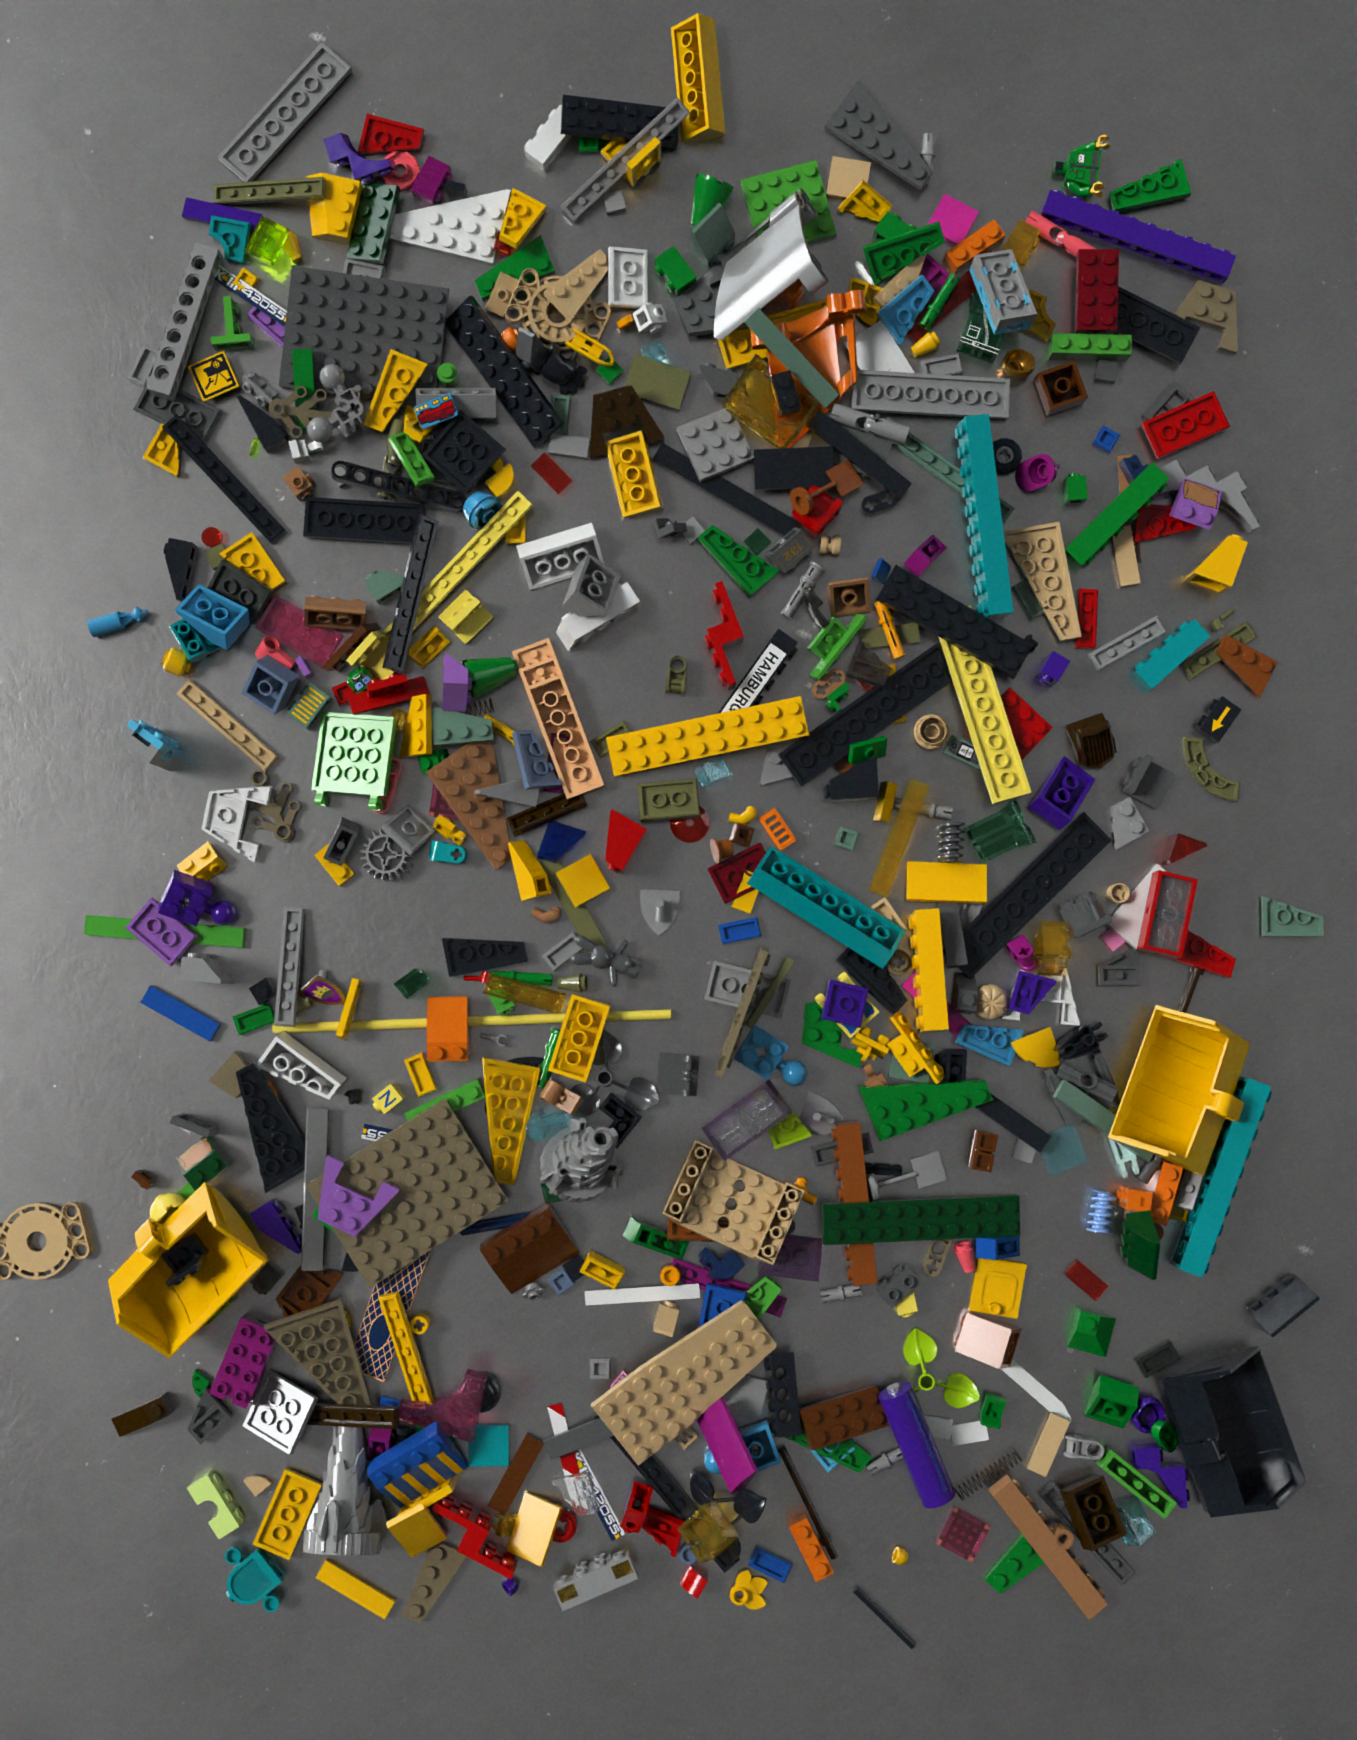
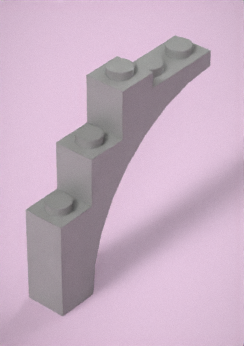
M1177 460L1160 468L1169 478L1166 482L1168 486L1160 494L1156 492L1152 498L1177 494L1183 478L1221 490L1219 506L1234 516L1247 534L1260 526L1257 515L1254 512L1252 513L1249 508L1248 499L1241 494L1247 487L1245 478L1239 475L1238 471L1216 482L1215 473L1207 465L1188 476L1185 475L1186 472L1183 465L1178 463Z

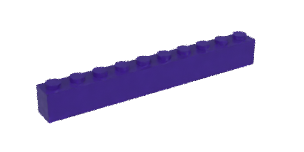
M1060 190L1049 191L1041 212L1043 217L1064 228L1222 284L1228 279L1236 255L1231 254L1226 249L1219 250L1209 243H1199L1194 241L1192 237L1180 236L1172 230L1157 228L1153 223H1143L1136 217H1126L1116 210H1106L1099 204H1090L1084 202L1079 197L1067 196Z

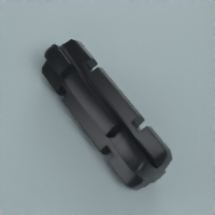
M865 1163L866 1174L874 1173L875 1175L889 1176L893 1174L894 1176H901L902 1166Z

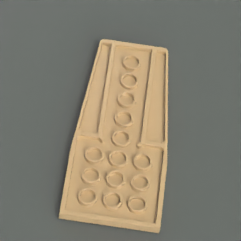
M741 1300L639 1366L591 1403V1407L639 1466L697 1420L705 1410L718 1401L776 1348V1343L748 1305Z

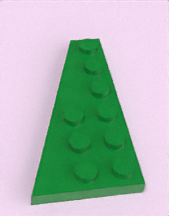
M986 1080L953 1083L940 1082L938 1084H929L927 1082L889 1086H859L880 1142L993 1100Z

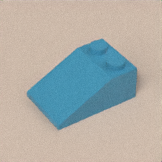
M200 584L175 609L178 615L205 638L225 650H228L250 625L247 608Z

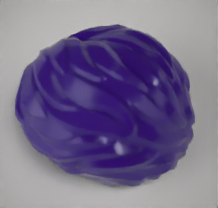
M1144 1397L1138 1400V1407L1131 1418L1134 1426L1140 1432L1152 1433L1151 1428L1153 1424L1158 1420L1165 1421L1166 1412L1157 1398Z

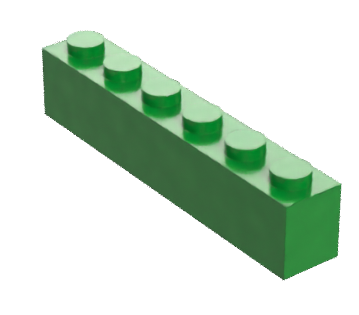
M1152 462L1065 548V551L1080 566L1084 563L1088 566L1096 558L1093 554L1098 549L1102 552L1110 544L1108 539L1112 535L1117 537L1125 529L1122 525L1127 520L1131 523L1139 515L1137 511L1142 506L1146 508L1154 500L1152 496L1156 492L1160 494L1168 486L1166 482L1169 478Z

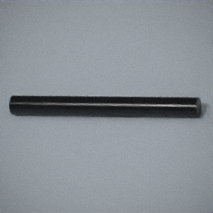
M859 1586L854 1588L852 1592L910 1649L916 1646V1642Z

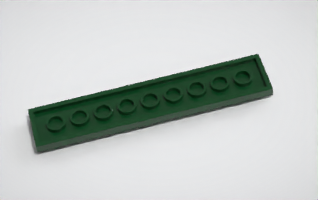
M1017 1194L822 1203L823 1245L1020 1236V1196Z

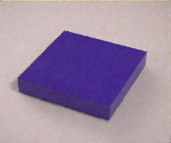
M829 980L821 1019L861 1028L869 989Z

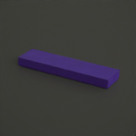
M186 197L182 212L184 219L210 224L211 215L251 223L250 233L259 235L263 221V215L260 213Z

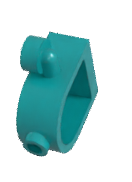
M238 1546L230 1547L225 1553V1560L229 1564L237 1565L233 1568L227 1579V1597L232 1602L236 1601L243 1605L254 1604L264 1598L263 1608L265 1611L275 1612L280 1606L281 1601L279 1596L272 1594L271 1591L286 1577L262 1548L257 1547L244 1558L242 1550Z

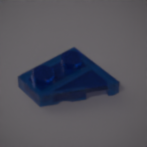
M556 821L549 822L537 858L556 864L581 838L585 837L586 831Z

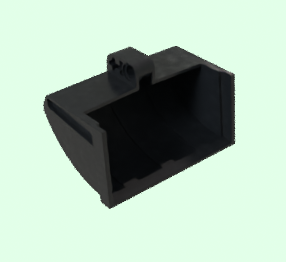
M1259 1346L1249 1347L1241 1354L1215 1359L1187 1368L1159 1381L1180 1441L1186 1465L1189 1467L1203 1510L1209 1513L1210 1518L1277 1510L1307 1482Z

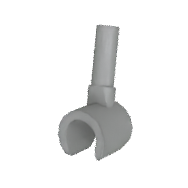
M480 1033V1038L492 1040L502 1047L506 1046V1044L499 1043L500 1037L508 1038L506 1035L500 1034L495 1036Z

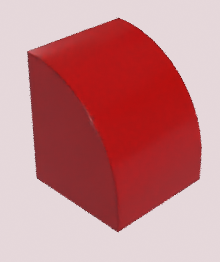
M689 1565L680 1584L688 1593L698 1599L708 1582V1574L693 1565Z

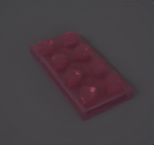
M276 594L255 627L265 635L274 637L280 644L324 669L323 665L333 655L344 637L343 634L335 629L304 627V611Z

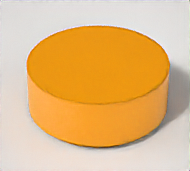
M633 313L623 317L616 323L620 330H624L635 323Z
M673 1265L665 1266L660 1273L662 1283L666 1286L676 1285L680 1280L678 1268Z

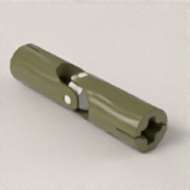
M391 420L387 440L389 454H386L382 467L383 472L398 476L400 474L401 461L390 444L389 437L404 432V420ZM386 463H388L390 466L398 465L397 470H387ZM380 478L379 486H383L385 482ZM398 482L393 484L395 490H397ZM378 493L377 497L385 500L386 494ZM387 495L386 500L394 501L395 497Z

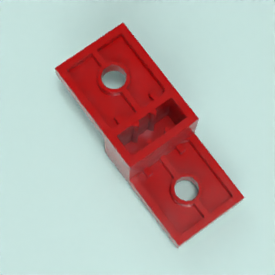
M723 581L715 583L712 596L715 604H720L719 614L723 623L707 629L704 640L708 650L712 649L713 651L711 658L715 668L719 667L720 669L719 679L722 686H726L727 690L735 688L736 681L724 650L743 643L744 635Z
M450 1494L435 1502L432 1511L467 1528L460 1540L457 1552L511 1579L518 1560L511 1553H502L497 1550L495 1545L484 1543L493 1523V1520L490 1519L491 1517L485 1512L480 1511L478 1513L474 1511L473 1507L465 1502L459 1503L455 1501V1498Z

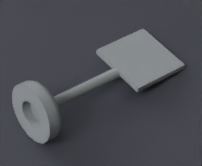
M939 1151L910 1159L914 1171L912 1173L877 1183L874 1175L866 1174L868 1195L871 1201L880 1199V1187L912 1177L916 1178L919 1189L947 1180Z

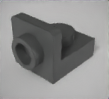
M656 518L653 520L658 539L673 538L688 531L686 523L670 521L669 518Z

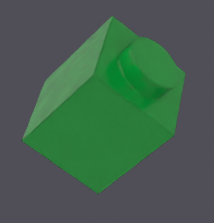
M1071 473L1063 480L1064 504H1081L1086 502L1088 499L1086 475L1080 476V473Z

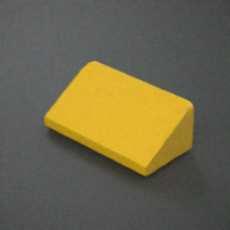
M433 626L408 650V655L423 669L450 641L436 626Z
M889 781L881 782L873 821L890 823L898 784Z
M590 1250L580 1269V1273L615 1290L624 1276L625 1267Z

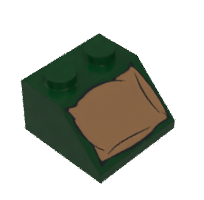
M203 1136L176 1157L183 1176L195 1191L204 1182L209 1183L232 1165L231 1161L212 1137L206 1138Z

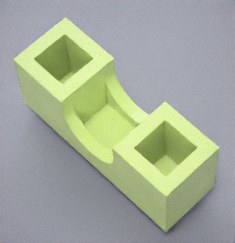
M211 1470L192 1482L187 1487V1490L197 1505L207 1500L213 1501L217 1505L218 1514L208 1523L220 1540L240 1527L244 1521L241 1511L234 1507L230 1493L221 1486L220 1477Z

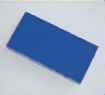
M757 917L718 925L722 944L761 936Z
M756 1545L748 1566L785 1583L793 1563Z

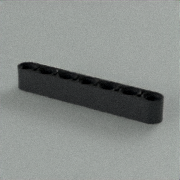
M336 461L331 468V477L337 482L451 512H460L467 500L466 496L459 491L429 483L418 486V488L423 490V495L416 496L413 493V489L416 486L410 478L345 461ZM342 467L345 470V474L338 476L334 469ZM361 472L364 474L365 479L358 481L355 479L354 474ZM380 477L385 483L383 486H377L374 483V479ZM396 482L402 483L404 490H395L393 484ZM435 492L440 493L443 497L442 501H435L432 494ZM452 498H459L462 505L459 507L454 506Z

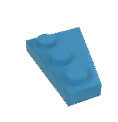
M924 275L917 277L876 313L898 345L903 343L907 332L912 328L918 314L922 312L934 292Z
M962 1025L955 1044L1010 1067L1016 1053L1010 1042L1021 1038L1024 1030Z

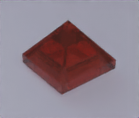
M498 231L493 251L509 257L512 255L513 247L499 240L500 231Z

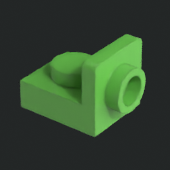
M506 984L487 993L498 1015L503 1013L505 1016L514 1011L513 1006L517 1004Z

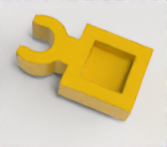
M439 814L434 821L433 828L445 838H451L459 846L465 841L464 838L467 835L455 828L456 825L449 818Z

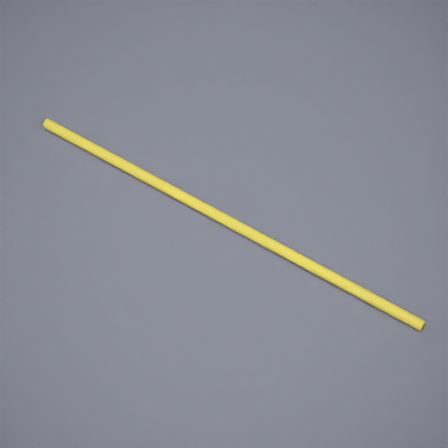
M671 1009L611 1011L606 1022L671 1019ZM566 1013L470 1016L468 1019L469 1027L563 1023ZM427 1018L352 1021L349 1031L427 1028ZM339 1021L296 1023L295 1027L274 1026L273 1023L272 1031L273 1033H281L282 1031L286 1033L337 1031Z

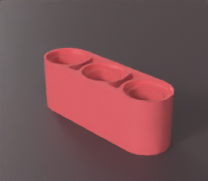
M392 757L391 762H396L398 768L396 771L390 772L389 781L392 787L387 791V797H381L385 801L386 806L381 811H375L379 814H386L390 811L403 772L402 763Z

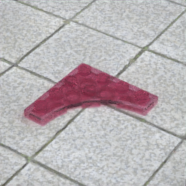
M468 1369L458 1390L452 1395L450 1394L439 1399L435 1403L427 1404V1402L411 1401L402 1398L398 1407L399 1420L423 1428L437 1421L446 1435L473 1443L487 1375Z

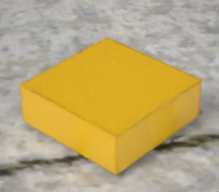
M243 267L232 284L244 290L246 287L238 283L239 279L253 288L256 287L260 279Z

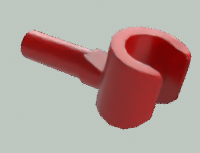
M482 971L480 977L464 976V981H479L482 983H490L492 979V973Z

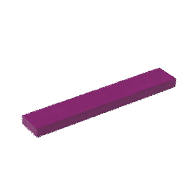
M673 1258L671 1264L680 1271V1282L699 1284V1288L705 1291L707 1283L747 1291L753 1286L734 1278L726 1282L713 1281L707 1277L711 1270L677 1258ZM777 1295L765 1312L781 1318L787 1298Z

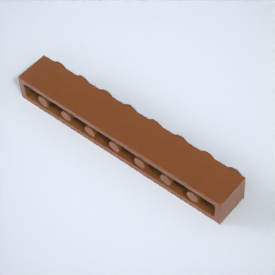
M860 1122L834 1123L835 1129H831L832 1140L836 1141L837 1149H833L834 1159L838 1161L839 1169H836L837 1181L841 1183V1189H838L839 1201H869ZM847 1244L848 1248L844 1249L845 1259L849 1261L850 1266L847 1269L848 1281H851L853 1286L877 1284L874 1244Z

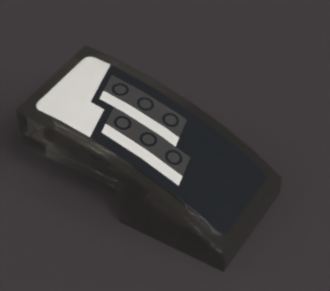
M805 586L803 588V596L807 609L816 625L824 629L830 623L818 609L823 602L812 588Z

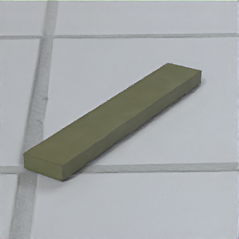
M324 177L214 184L213 203L219 205L326 199V179Z
M555 854L541 862L540 864L547 874L551 887L577 933L587 937L596 945L608 947L585 904L583 903L575 908L558 879L556 872L564 868L558 856Z

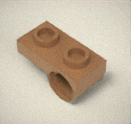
M550 1079L539 1095L542 1100L573 1117L584 1100L582 1097Z

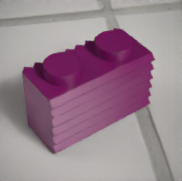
M428 156L415 183L411 187L412 195L434 206L435 202H439L443 196L442 189L446 181H451L452 179L450 166Z

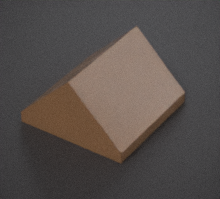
M868 577L828 583L827 594L831 617L870 612Z

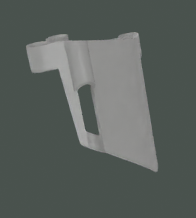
M798 189L771 211L765 221L734 247V257L726 263L718 290L714 317V338L722 341L741 326L744 320L757 307L762 309L798 279L801 280L812 295L829 282L827 276L821 270L820 262L813 254H810L806 243L803 227L817 217L818 214L810 204L811 200L803 189ZM769 224L767 230L747 245V241Z

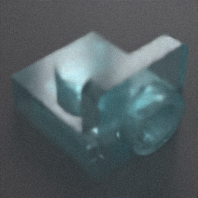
M722 756L706 762L695 769L696 777L703 787L730 775Z

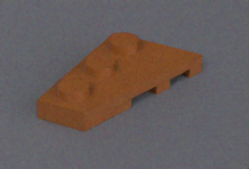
M1224 635L1215 652L1241 678L1240 680L1253 691L1256 697H1261L1278 663L1276 660L1228 635Z

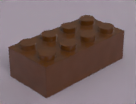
M871 1385L799 1408L800 1423L808 1449L816 1450L889 1426L886 1414L878 1398L879 1391L877 1386Z

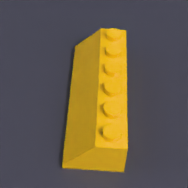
M697 13L671 27L677 97L690 112L680 122L681 142L684 143L713 140L725 134L715 19Z

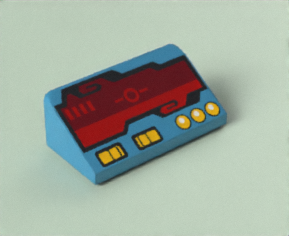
M451 393L414 407L422 429L458 415V408Z

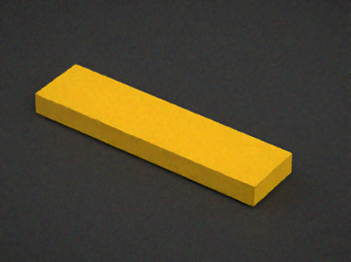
M329 1559L325 1560L315 1577L384 1620L396 1601Z

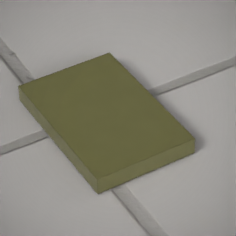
M635 353L625 386L632 385L642 399L680 410L691 372Z
M697 778L637 784L641 823L700 817Z

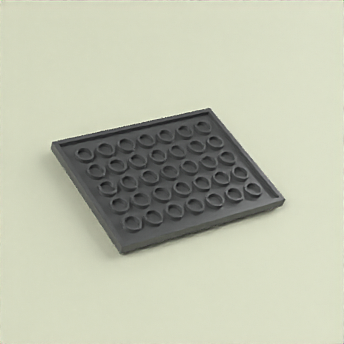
M292 266L279 386L294 389L292 349H313L315 391L323 389L327 394L336 395L333 389L326 388L320 380L321 369L326 365L335 364L344 372L345 381L343 384L346 389L360 385L362 388L360 398L372 400L390 349L429 364L402 404L416 406V388H438L439 378L437 370L441 364L450 289Z

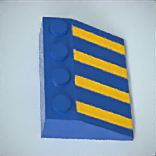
M435 1421L368 1461L367 1476L383 1495L401 1508L467 1469L469 1466L438 1422Z

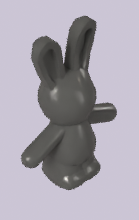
M579 935L575 938L576 944L591 952V955L573 954L570 957L571 963L576 965L592 964L599 969L608 968L609 981L612 987H616L618 984L616 972L624 974L631 979L637 976L641 959L621 954L628 945L627 940H621L612 952L608 947L596 945L585 936Z

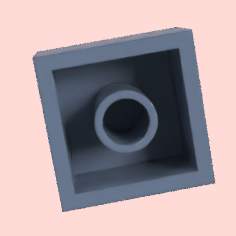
M266 655L255 662L242 694L275 715L286 708L300 676Z

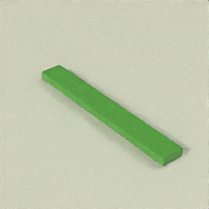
M86 915L84 935L138 939L125 928L132 919ZM183 923L198 936L192 944L244 948L245 928L201 924L195 927Z

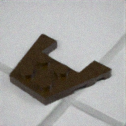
M632 385L593 394L590 458L607 454L603 433L643 424L647 444L665 439L662 431Z

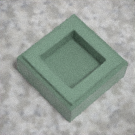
M840 826L834 845L854 851L860 832Z

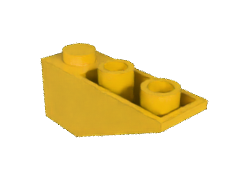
M526 841L509 842V850L521 901L551 894L547 874Z

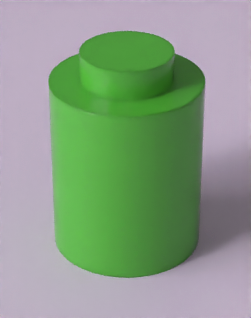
M444 363L439 366L437 376L441 385L444 388H455L459 383V375L455 366L450 363Z

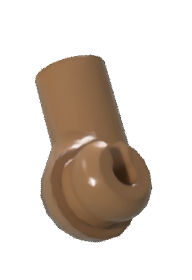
M535 907L531 916L548 924L560 918L561 910L558 907H552V910L544 912Z

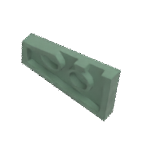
M432 706L434 746L494 741L492 720L455 711H442V708Z

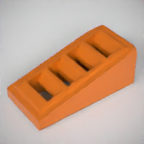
M775 808L758 818L779 851L797 841ZM775 815L776 819H774L768 824L765 822L767 819ZM777 822H779V823L781 824L780 826L776 827V828L773 829L772 831H771V829L769 828V827H771L772 825L776 824ZM783 828L785 832L775 837L774 834ZM788 835L789 839L780 844L778 840Z

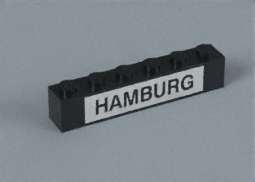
M778 628L718 713L759 705L764 698L762 696L764 690L767 689L769 691L775 683V680H773L774 676L777 673L780 675L787 666L784 662L788 657L792 659L798 651L796 648L798 642Z

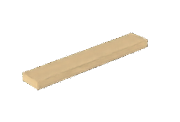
M190 679L176 693L265 772L279 758Z

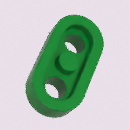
M1158 1420L1151 1428L1152 1436L1162 1450L1172 1453L1178 1445L1177 1433L1170 1423Z

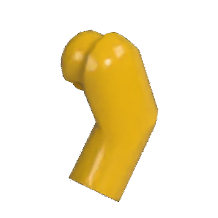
M748 806L747 810L742 814L730 812L728 822L747 825L756 818L757 810L754 806Z

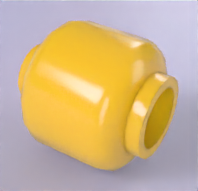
M175 647L166 650L161 662L166 672L179 677L183 675L184 671L188 673L192 665L183 650Z

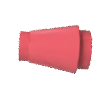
M971 1241L957 1243L955 1245V1253L964 1272L975 1271L974 1245L971 1244Z

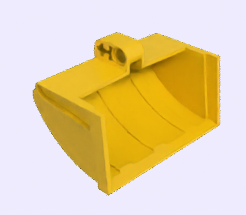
M1156 1005L1108 1138L1150 1152L1195 1174L1204 1176L1224 1120L1238 1122L1245 1103L1234 1097L1233 1094L1251 1043L1216 1021Z
M204 1182L163 1224L149 1218L135 1232L134 1235L138 1249L108 1279L116 1324L170 1359L268 1261L266 1253L259 1248L249 1227L216 1188ZM195 1232L209 1250L205 1257L206 1261L201 1264V1269L194 1275L188 1274L177 1286L173 1284L167 1287L165 1283L173 1271L163 1260L161 1254Z

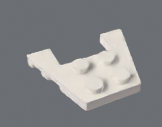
M272 786L210 790L201 829L222 843L231 846L236 852L242 853L250 861L256 862L260 844L241 839L248 800L265 805L269 804Z
M1038 962L1037 968L1027 973L1057 981L1055 986L1047 992L1041 1001L1062 1003L1060 1024L1080 1026L1066 964ZM1012 989L1011 994H1010V996H1009V998H1008V1007H1009V1004H1010V1000H1011V996H1012L1013 989ZM1007 1008L1001 1019L1020 1020V1012Z

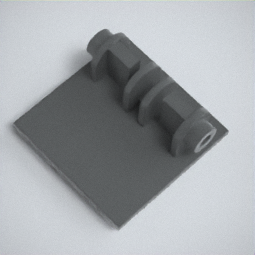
M660 1053L657 1092L696 1096L700 1056Z

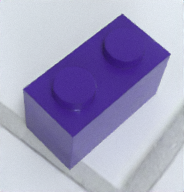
M1052 651L1045 658L1034 677L1038 679L1037 682L1041 685L1052 687L1059 681L1070 660Z

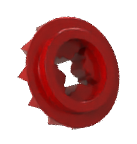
M562 1509L559 1520L561 1523L567 1522V1524L564 1526V1532L561 1528L555 1529L552 1540L558 1543L569 1541L575 1535L577 1529L575 1517L570 1511Z

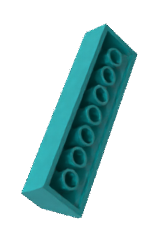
M770 846L747 882L748 885L882 969L894 954L906 932L899 925L773 846Z

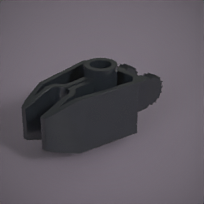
M1101 1021L1090 1026H1076L1059 1040L1053 1050L1060 1051L1067 1048V1052L1059 1057L1058 1060L1075 1059L1098 1051L1099 1042L1108 1037L1106 1032L1096 1037L1093 1031L1102 1026Z

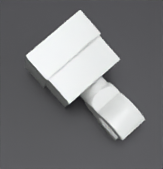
M305 439L288 441L295 463L309 460V452L324 451L322 442L314 441L307 445Z

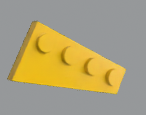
M390 349L363 425L384 432L429 364Z

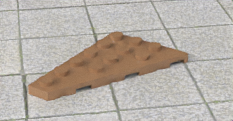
M493 741L467 743L426 773L494 870H496L511 859L503 801L474 794L475 790L500 784Z

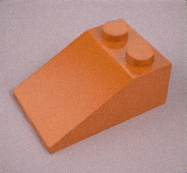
M427 997L428 1062L468 1061L470 1054L468 997Z

